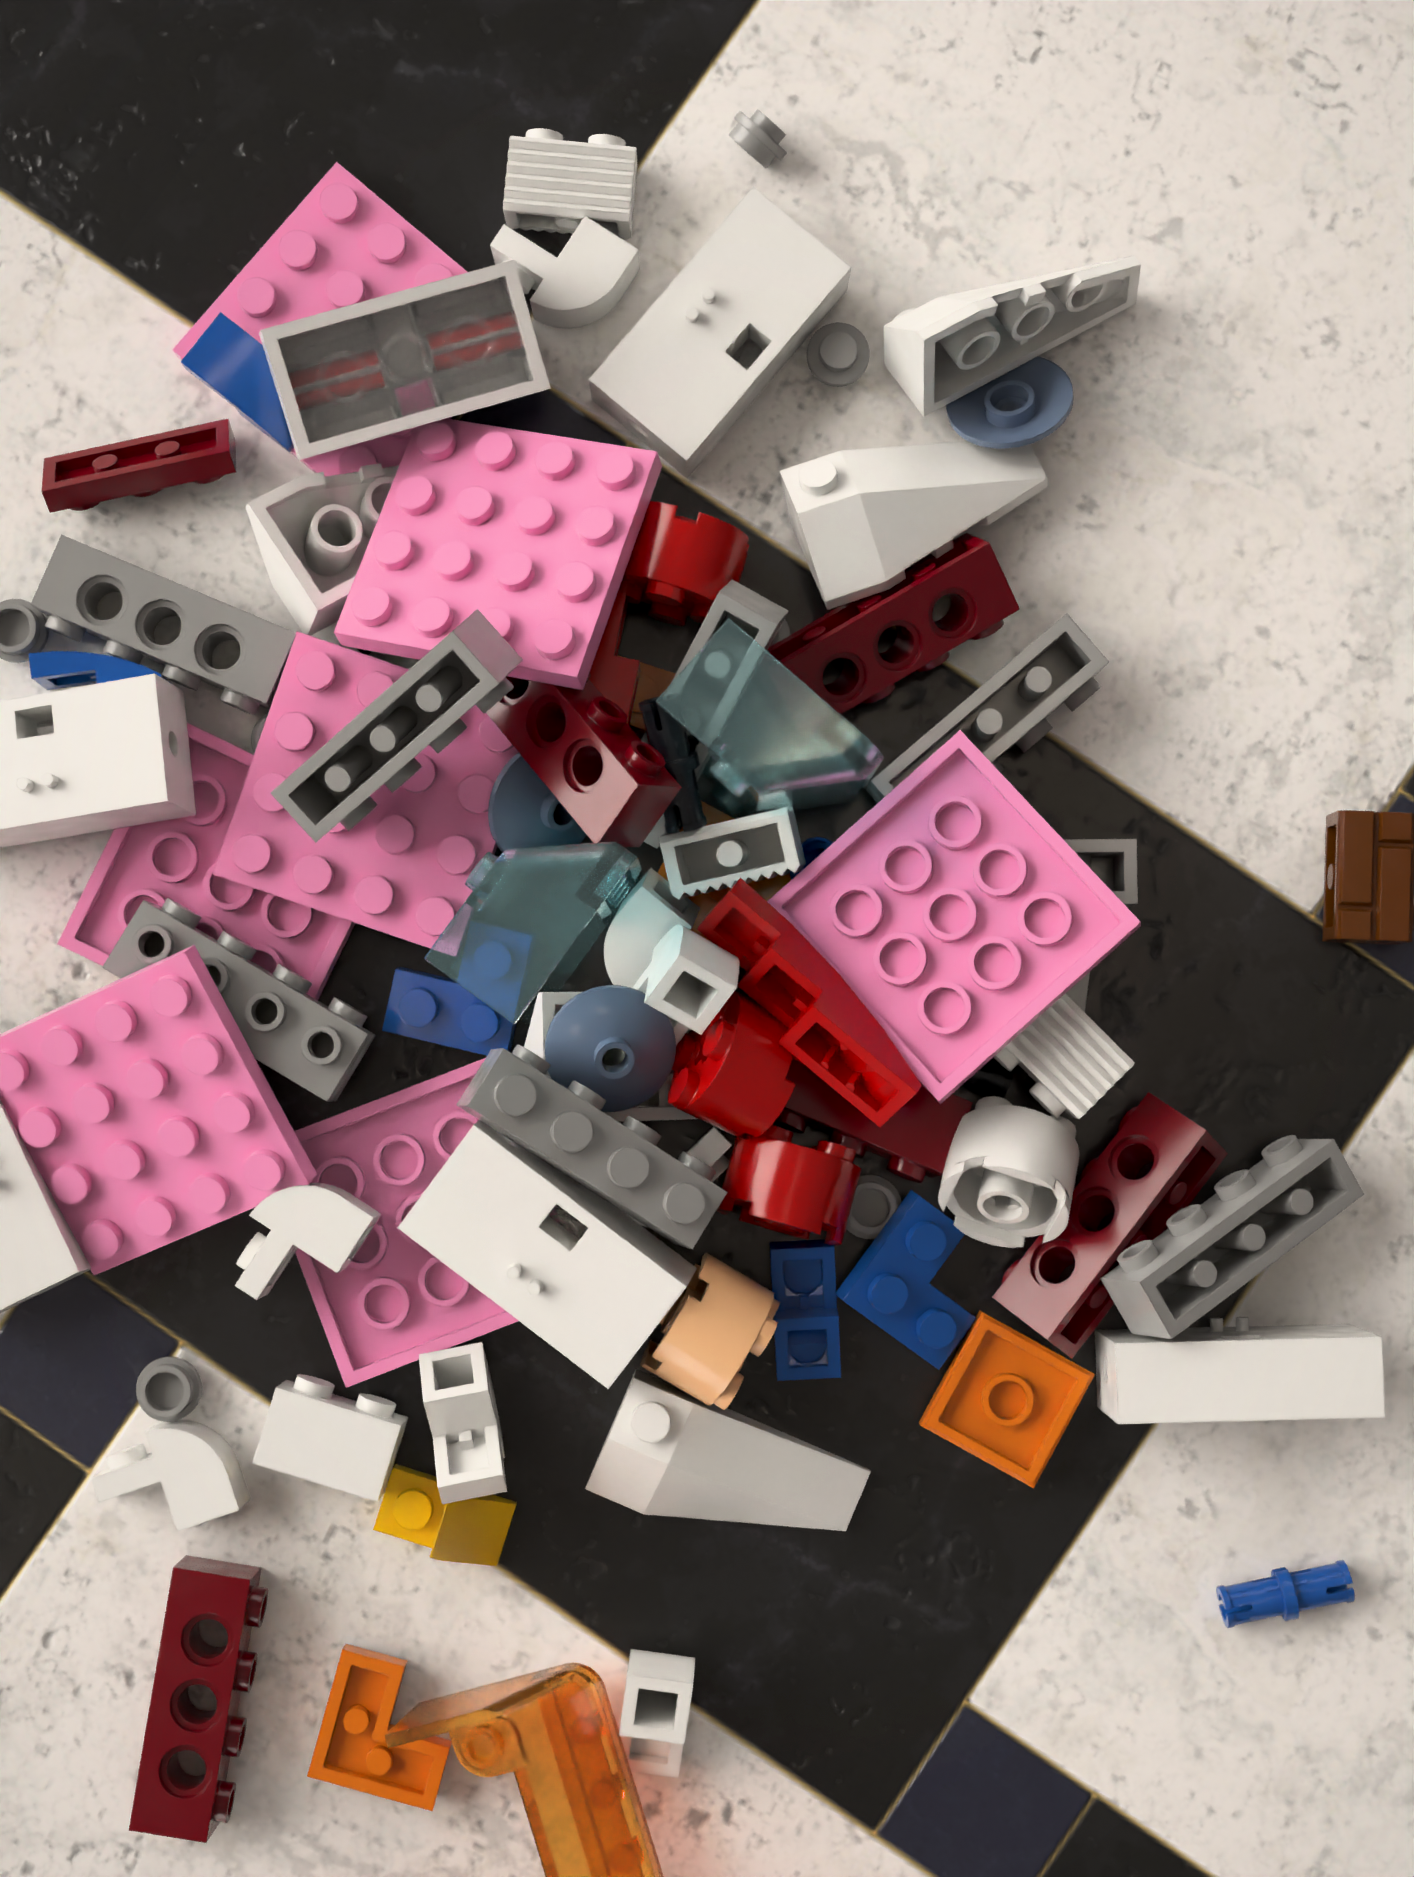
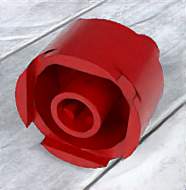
M650 501L618 591L627 592L628 603L639 604L641 601L651 605L648 615L656 620L672 625L684 626L687 616H690L691 619L702 624L719 591L731 580L740 583L748 556L749 537L735 526L701 512L698 513L696 520L675 516L678 506Z
M734 991L702 1035L690 1030L689 1034L685 1033L676 1045L675 1061L672 1067L674 1072L668 1094V1102L678 1110L741 1139L747 1140L746 1133L755 1138L762 1135L781 1114L796 1083L786 1079L792 1059L799 1060L778 1043L787 1027L754 999Z
M773 1125L756 1138L749 1134H746L747 1140L736 1136L722 1187L723 1190L727 1191V1194L716 1211L727 1215L732 1211L733 1205L742 1208L739 1221L806 1240L809 1239L810 1232L820 1235L821 1230L827 1231L824 1244L842 1245L862 1170L859 1166L853 1164L856 1151L827 1141H818V1145L811 1146V1148L791 1143L793 1132Z

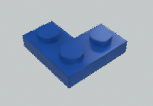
M479 920L471 921L458 980L404 967L395 969L382 1031L486 1056L491 1049L504 1048L511 1052L537 934Z
M910 1190L835 1294L846 1304L939 1370L976 1320L975 1316L930 1284V1281L965 1234L953 1225L954 1221Z

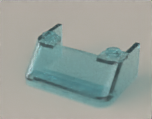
M730 618L726 620L656 700V703L708 748L711 757L702 774L715 785L709 794L736 818L744 810L750 815L784 807H793V810L796 811L853 802L868 786L884 759L882 753L866 736Z
M616 841L509 848L498 858L488 852L479 861L466 880L465 886L473 892L424 959L511 1023L516 1024L518 1020H521L527 1026H530L538 993L560 992L614 918L623 900L641 879L643 871L639 859Z

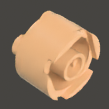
M705 1253L702 1256L701 1266L694 1265L697 1269L688 1286L660 1321V1324H662L661 1332L665 1335L659 1344L650 1340L640 1365L708 1406L715 1404L725 1410L734 1399L744 1379V1376L739 1371L744 1364L746 1356L751 1352L759 1357L771 1340L778 1322L773 1320V1317L780 1302L774 1299V1292L710 1254Z

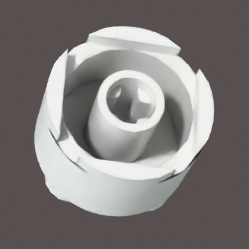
M990 1096L980 1099L976 1103L975 1110L962 1117L952 1140L938 1194V1203L942 1211L947 1206L955 1215L953 1225L975 1240L990 1245L1007 1248L1024 1247L1026 1237L1043 1234V1243L1054 1240L1065 1230L1068 1224L1079 1162V1147L1075 1140L1076 1128L1074 1124L1061 1116L1055 1118L1033 1109L1014 1106L1001 1097Z

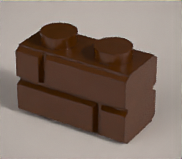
M1341 810L1327 815L1322 941L1387 945L1412 942V931H1414V814L1405 812Z

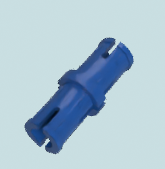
M1344 1560L1290 1573L1286 1567L1272 1569L1271 1577L1216 1587L1217 1599L1223 1601V1604L1219 1605V1609L1226 1628L1276 1616H1282L1285 1621L1299 1619L1300 1611L1343 1602L1351 1603L1355 1600L1354 1589L1347 1587V1584H1352L1353 1582Z

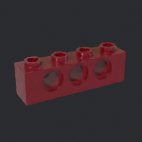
M966 532L954 539V548L939 558H935L930 553L905 569L906 579L889 590L841 605L770 646L756 672L782 723L800 737L806 734L818 735L836 726L841 721V714L861 702L873 703L888 696L896 688L895 682L914 671H928L941 665L949 658V651L969 639H983L997 632L1004 625L1003 619L1020 610L991 544ZM949 594L951 600L949 611L942 619L934 621L932 612L935 603L942 596ZM896 626L897 637L895 643L887 651L879 653L878 640L880 635L887 628ZM842 658L843 669L840 676L834 682L824 685L822 676L825 667L832 660Z
M590 672L583 690L506 676L514 688L486 712L487 715L596 846L640 847L682 788L664 767L666 764L664 757L654 747L641 741L626 723L628 720L626 713L617 704L604 698L589 680L591 677Z
M1148 1092L1140 1104L1129 1110L1122 1118L1118 1127V1133L1102 1154L1090 1161L1082 1171L1079 1184L1073 1191L1069 1220L1065 1230L1054 1240L1043 1243L1044 1234L1039 1235L1022 1259L1015 1261L1007 1269L1002 1279V1285L992 1298L1073 1359L1114 1305L1100 1278L1119 1265L1117 1257L1125 1249L1144 1240H1153L1168 1229L1166 1221L1179 1210L1189 1206L1228 1153L1207 1130ZM1154 1162L1150 1172L1143 1178L1136 1180L1139 1170L1144 1165ZM1114 1213L1112 1222L1105 1229L1097 1231L1101 1220L1108 1214ZM1075 1263L1071 1276L1067 1280L1058 1283L1062 1271Z
M188 1555L173 1567L129 1831L207 1843L219 1822L228 1823L236 1791V1783L226 1781L230 1757L238 1758L240 1756L247 1724L245 1717L237 1716L241 1692H250L257 1666V1653L248 1651L252 1627H261L268 1600V1588L259 1587L262 1567ZM213 1619L220 1622L228 1634L227 1645L214 1647L207 1644L200 1635V1621ZM199 1684L210 1688L216 1696L217 1709L202 1711L196 1708L189 1699V1686ZM191 1750L198 1753L205 1762L206 1774L194 1776L186 1773L179 1765L178 1752Z

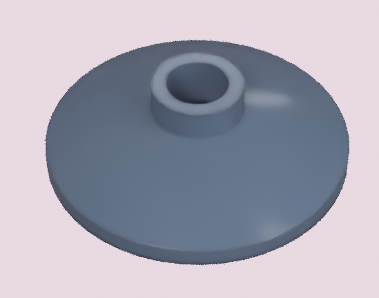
M1037 356L947 404V416L955 432L973 444L996 449L1026 446L1049 436L1065 422L1073 406V387L1070 378L1060 366L1050 360Z
M518 752L501 770L491 791L488 820L492 837L504 855L519 864L530 867H543L554 864L571 854L587 834Z
M605 985L583 991L561 1007L548 1028L544 1054L545 1061L551 1065L548 1070L550 1077L565 1088H568L572 1080L600 1095L606 1100L601 1110L602 1112H617L633 1108L652 1097L665 1083L672 1070L676 1055V1039L672 1024L667 1015L644 1003L645 993L634 988L620 985ZM619 1048L625 1051L623 1061L615 1066H608L602 1062L603 1055L610 1049Z

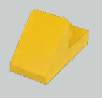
M395 1464L392 1468L373 1530L432 1548L430 1558L435 1560L497 1566L517 1502L492 1494L442 1504L436 1476Z

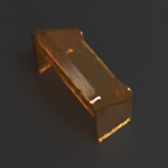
M574 1662L419 1702L384 1735L388 1748L449 1732L456 1757L469 1772L481 1777H494L514 1772L546 1877H664L622 1739L619 1736L618 1726L604 1682L598 1673L589 1666Z

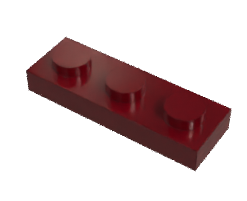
M229 419L44 458L41 492L49 512L52 513L66 509L83 511L107 500L130 495L134 497H147L158 493L163 488L190 482L207 484L219 480L224 475L236 473L235 437Z

